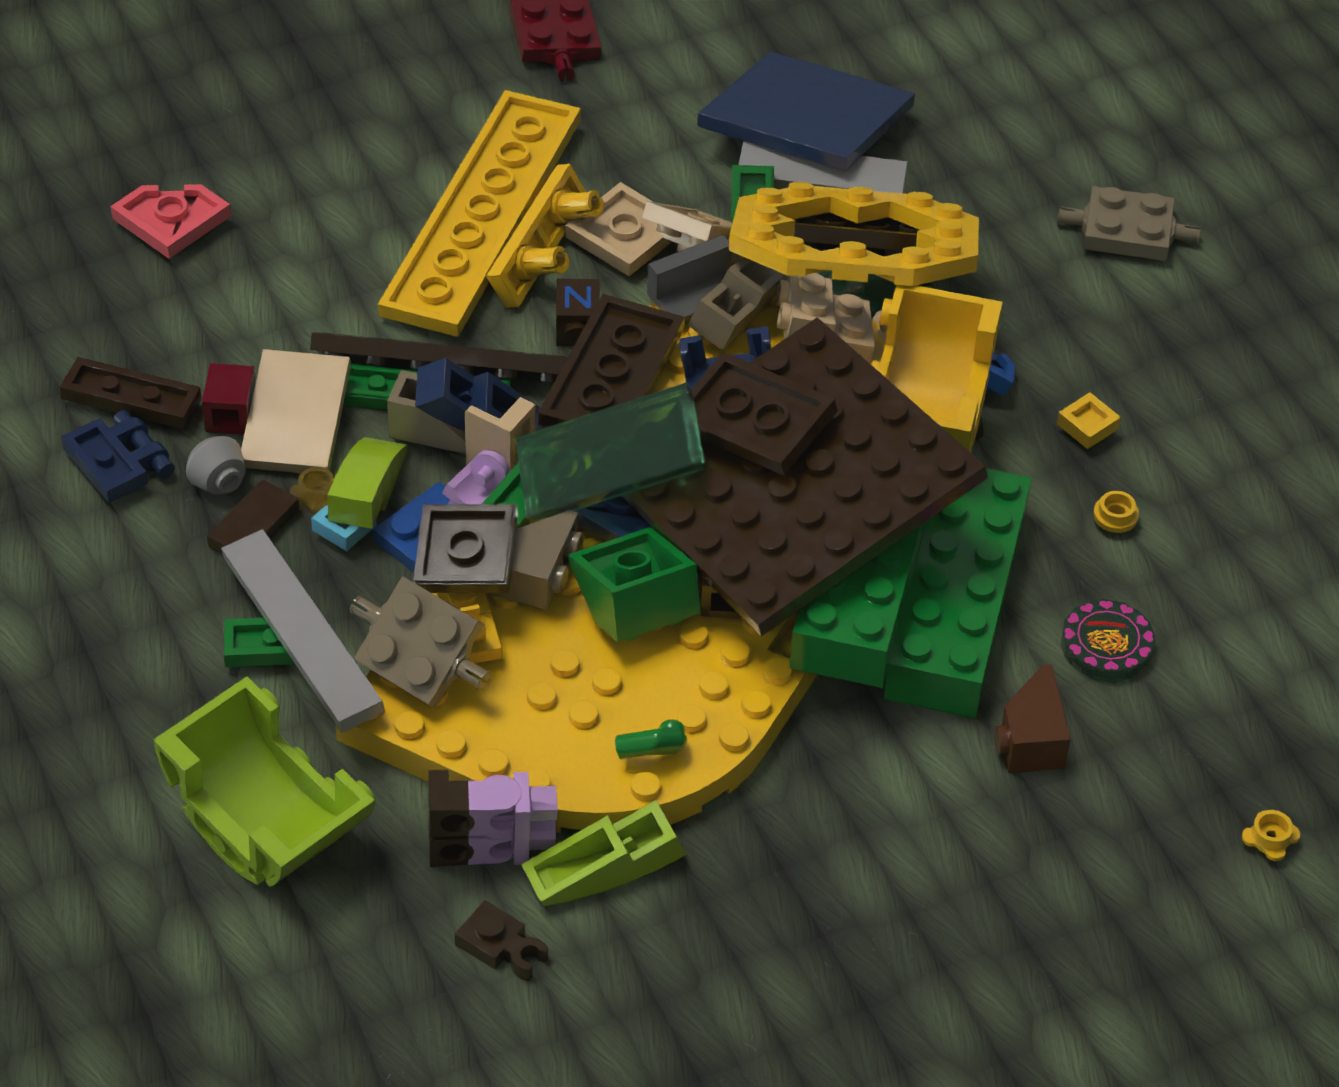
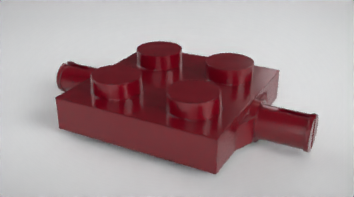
M510 0L509 13L522 62L542 61L555 64L558 78L564 81L566 75V79L569 81L575 76L572 63L580 60H600L602 47L589 0Z

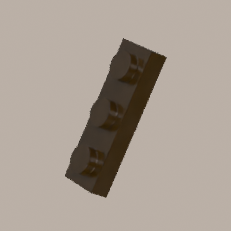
M81 357L76 358L60 385L61 399L115 413L126 410L132 417L184 430L202 400L201 388L199 386Z

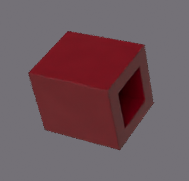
M210 363L202 398L205 432L244 435L256 383L254 366Z

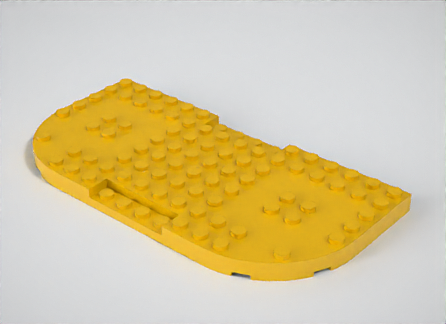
M776 295L724 350H721L689 327V321L685 323L684 331L680 338L701 336L706 358L719 357L723 352L730 355L750 353L747 330L768 326L771 346L774 347L784 340L783 329L777 328L780 306L776 305ZM654 303L650 305V307L658 309ZM872 320L875 348L869 362L870 364H872L873 360L881 361L885 343L876 332L880 330L879 323ZM678 340L624 447L669 418V414L684 398L686 378L680 353V340ZM562 432L550 450L574 460V473L530 524L557 515L558 501L613 446ZM578 526V532L584 533L582 550L607 542ZM568 564L569 574L565 589L562 594L555 593L548 610L494 596V593H486L502 647V658L474 663L491 673L489 681L475 673L472 674L487 684L482 690H478L475 686L459 677L447 688L435 708L370 670L366 678L383 701L385 713L342 733L335 724L336 739L427 782L429 770H449V781H483L494 775H504L513 779V772H528L529 787L556 786L558 810L555 827L557 833H560L561 827L583 830L607 815L614 824L655 800L671 825L700 813L702 805L715 799L723 792L731 793L754 771L818 674L789 668L792 632L799 611L762 637L744 619L701 616L700 613L683 619L677 625L663 626L643 633L637 639L616 642L595 623L572 568ZM697 572L701 611L703 577ZM669 719L678 720L685 726L687 742L685 747L677 754L647 755L620 759L617 755L615 746L616 735L658 729L662 722Z

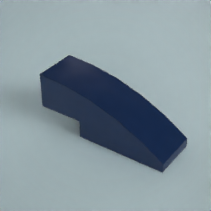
M447 358L418 367L415 407L465 431V411L470 406H474L500 419L520 397L530 401L491 373L486 372L474 377ZM535 404V442L541 445L542 426L538 425L540 407Z

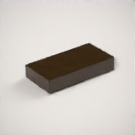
M262 479L207 535L208 546L222 553V547L262 529L271 539L300 508L299 498Z

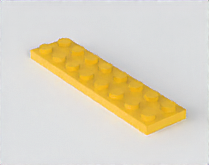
M505 90L378 302L379 317L459 337L489 284V280L486 277L548 180L581 121V108Z

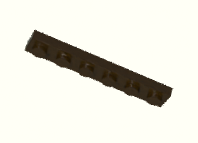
M312 332L310 350L322 351V355L348 357V354L365 355V364L391 366V358L407 359L408 368L418 369V367L447 358L469 374H477L478 367L495 368V377L520 379L521 371L538 372L537 381L555 382L568 356L325 332Z

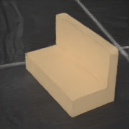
M520 397L500 419L474 406H470L465 411L466 466L486 448L503 455L509 469L512 470L535 444V404Z

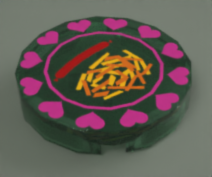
M1103 599L1088 601L1072 610L1065 619L1060 644L1065 658L1071 665L1074 662L1077 666L1081 667V673L1093 679L1110 682L1127 680L1137 675L1138 670L1143 668L1144 665L1146 667L1152 658L1155 634L1151 623L1139 610L1124 602Z

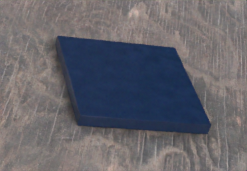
M770 51L698 113L697 126L846 171L914 106L915 93Z

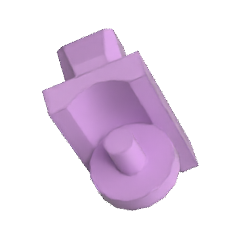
M486 448L481 451L444 488L442 494L450 499L448 504H482L511 471L505 457Z

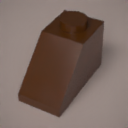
M1052 664L1042 665L1004 707L1002 725L995 726L994 741L996 752L998 755L1004 754L1008 773L1065 769L1071 739Z

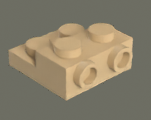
M649 201L646 202L642 216L644 219L658 223L656 231L663 233V238L678 243L677 251L679 252L724 235L729 241L733 223L697 209ZM732 252L731 263H736L743 256Z
M817 273L808 274L805 277L788 275L787 280L780 279L776 292V305L780 306L777 328L783 329L784 339L818 317L866 361H871L875 346L870 301L862 300L851 294L833 295L832 280L824 278Z

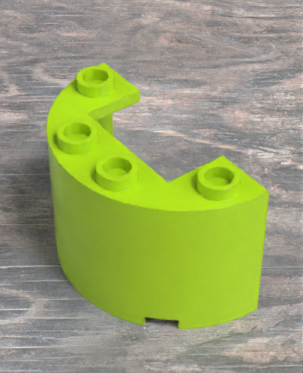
M245 677L153 740L156 755L168 785L174 787L179 784L181 798L187 803L182 807V810L203 839L238 874L257 885L265 880L268 886L271 887L370 817L376 804V799L371 789L363 781H355L343 769L335 773V781L330 777L323 778L312 767L309 757L301 748L297 746L292 747L279 735L280 706L275 696L268 689H260L250 678Z

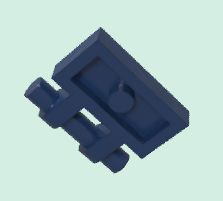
M126 410L119 411L114 416L113 422L115 426L111 428L101 418H98L61 436L65 452L108 503L148 484L145 469L156 471L161 478L169 477L175 470V466L169 460V452L160 442L153 441L148 436V428L141 419L132 417ZM124 445L134 446L136 450L129 452Z

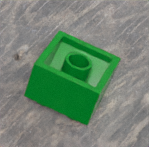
M652 527L568 554L569 564L595 623L616 642L637 639L643 633L663 626L677 625L683 619L701 613L697 564Z

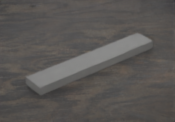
M262 529L222 547L224 560L341 733L385 713L383 701L265 531Z

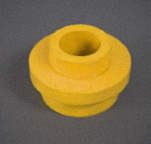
M1110 491L1105 493L1096 502L1093 517L1102 529L1113 533H1123L1136 526L1139 510L1135 500L1128 493Z

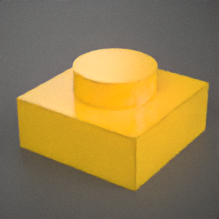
M1089 392L1058 413L1057 425L1085 448L1089 449L1117 431L1120 426L1121 417Z

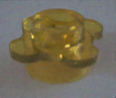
M322 467L308 468L300 474L298 485H293L290 488V494L298 497L299 501L309 506L311 511L318 513L328 504L327 494L333 483L334 476L329 470Z

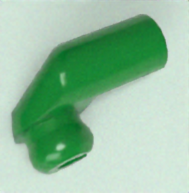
M674 719L662 722L658 729L616 735L615 738L616 751L620 759L647 755L677 754L685 747L687 742L685 726L680 721Z

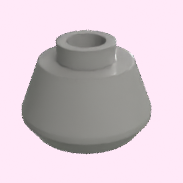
M214 436L203 440L191 451L187 460L186 476L189 482L215 495L230 493L236 490L245 475V464L240 445L231 437Z

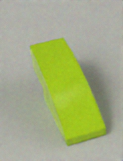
M367 437L359 440L342 462L327 494L328 521L373 529L379 511H385L406 457L408 444Z
M655 800L614 824L607 815L521 865L543 906L584 898L621 886L659 870L687 854L658 802Z

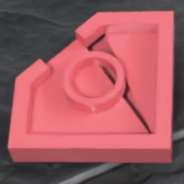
M202 184L184 185V191H160L159 185H142L110 206L113 220L169 259L231 217L230 204Z

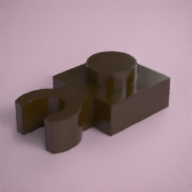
M486 900L482 902L455 933V945L493 969H496L503 960L511 964L513 973L522 980L530 981L533 977V965L524 961V958L535 957L543 963L548 960V947L542 940L533 937L524 938L525 924Z

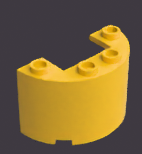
M896 285L893 299L885 298L881 311L880 324L887 326L886 343L881 361L873 360L871 365L971 453L988 386L992 355L995 351L1003 302L917 285Z

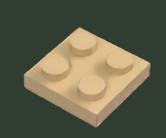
M621 182L602 196L604 210L600 217L577 218L566 224V238L628 276H631L673 242L663 238V233L656 231L658 223L642 218L646 202L653 201Z

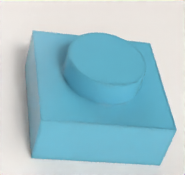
M328 504L311 518L312 531L345 551H348L372 530L370 528L328 521Z

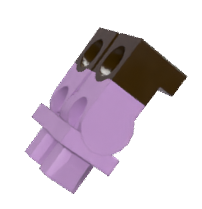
M429 770L428 835L430 867L497 864L507 862L512 858L514 865H521L529 860V850H547L556 845L555 820H557L558 810L556 786L529 787L528 772H513V779L504 775H494L483 781H449V770Z

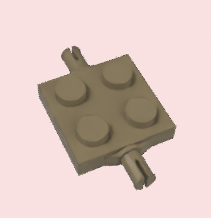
M1092 186L1090 202L1086 205L1085 210L1060 206L1057 224L1082 226L1085 236L1083 249L1167 261L1168 250L1173 240L1198 244L1201 226L1176 223L1173 215L1175 198L1161 196L1156 193L1145 194L1124 191L1115 187L1103 188Z
M403 576L388 601L381 608L365 599L362 595L357 596L353 600L368 611L366 612L351 604L350 612L371 624L369 633L355 655L354 660L435 708L447 688L459 677L475 686L478 690H482L487 685L472 674L475 673L489 681L491 673L469 661L472 645L485 624Z

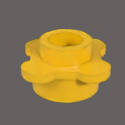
M1277 810L1259 812L1253 826L1245 828L1242 833V841L1245 845L1255 846L1272 861L1284 859L1287 847L1290 844L1297 843L1300 838V831L1293 825L1291 819L1286 814Z

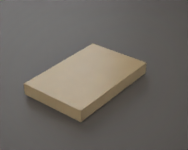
M263 349L241 447L245 468L329 476L351 369L350 357Z

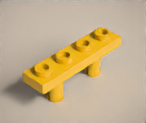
M571 164L556 165L486 276L505 308L519 307L538 275L563 274L568 270L569 256L567 253H564V247L557 246L566 232V224L577 218L600 217L603 213L604 202L602 197H599L600 193L597 190L586 192Z

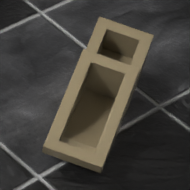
M742 257L727 270L722 282L700 300L688 326L718 348L724 350L776 295L780 279L787 280L788 275Z

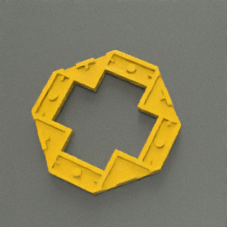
M791 182L788 188L779 190L775 188H760L757 190V194L739 197L730 231L729 251L789 276L805 277L808 274L830 270L832 271L831 279L868 282V274H874L894 282V285L916 286L977 271L979 217L963 212V208L960 205L937 202L933 200V195L925 192L904 194L873 191L866 187L845 189L814 186L807 182ZM830 212L858 224L889 217L917 228L919 231H917L916 247L903 248L902 253L883 257L866 250L865 244L854 241L842 242L839 248L819 251L803 244V239L794 237L795 220L793 219Z

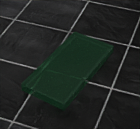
M687 383L515 438L526 518L531 523L568 510L575 511L705 469L692 390Z

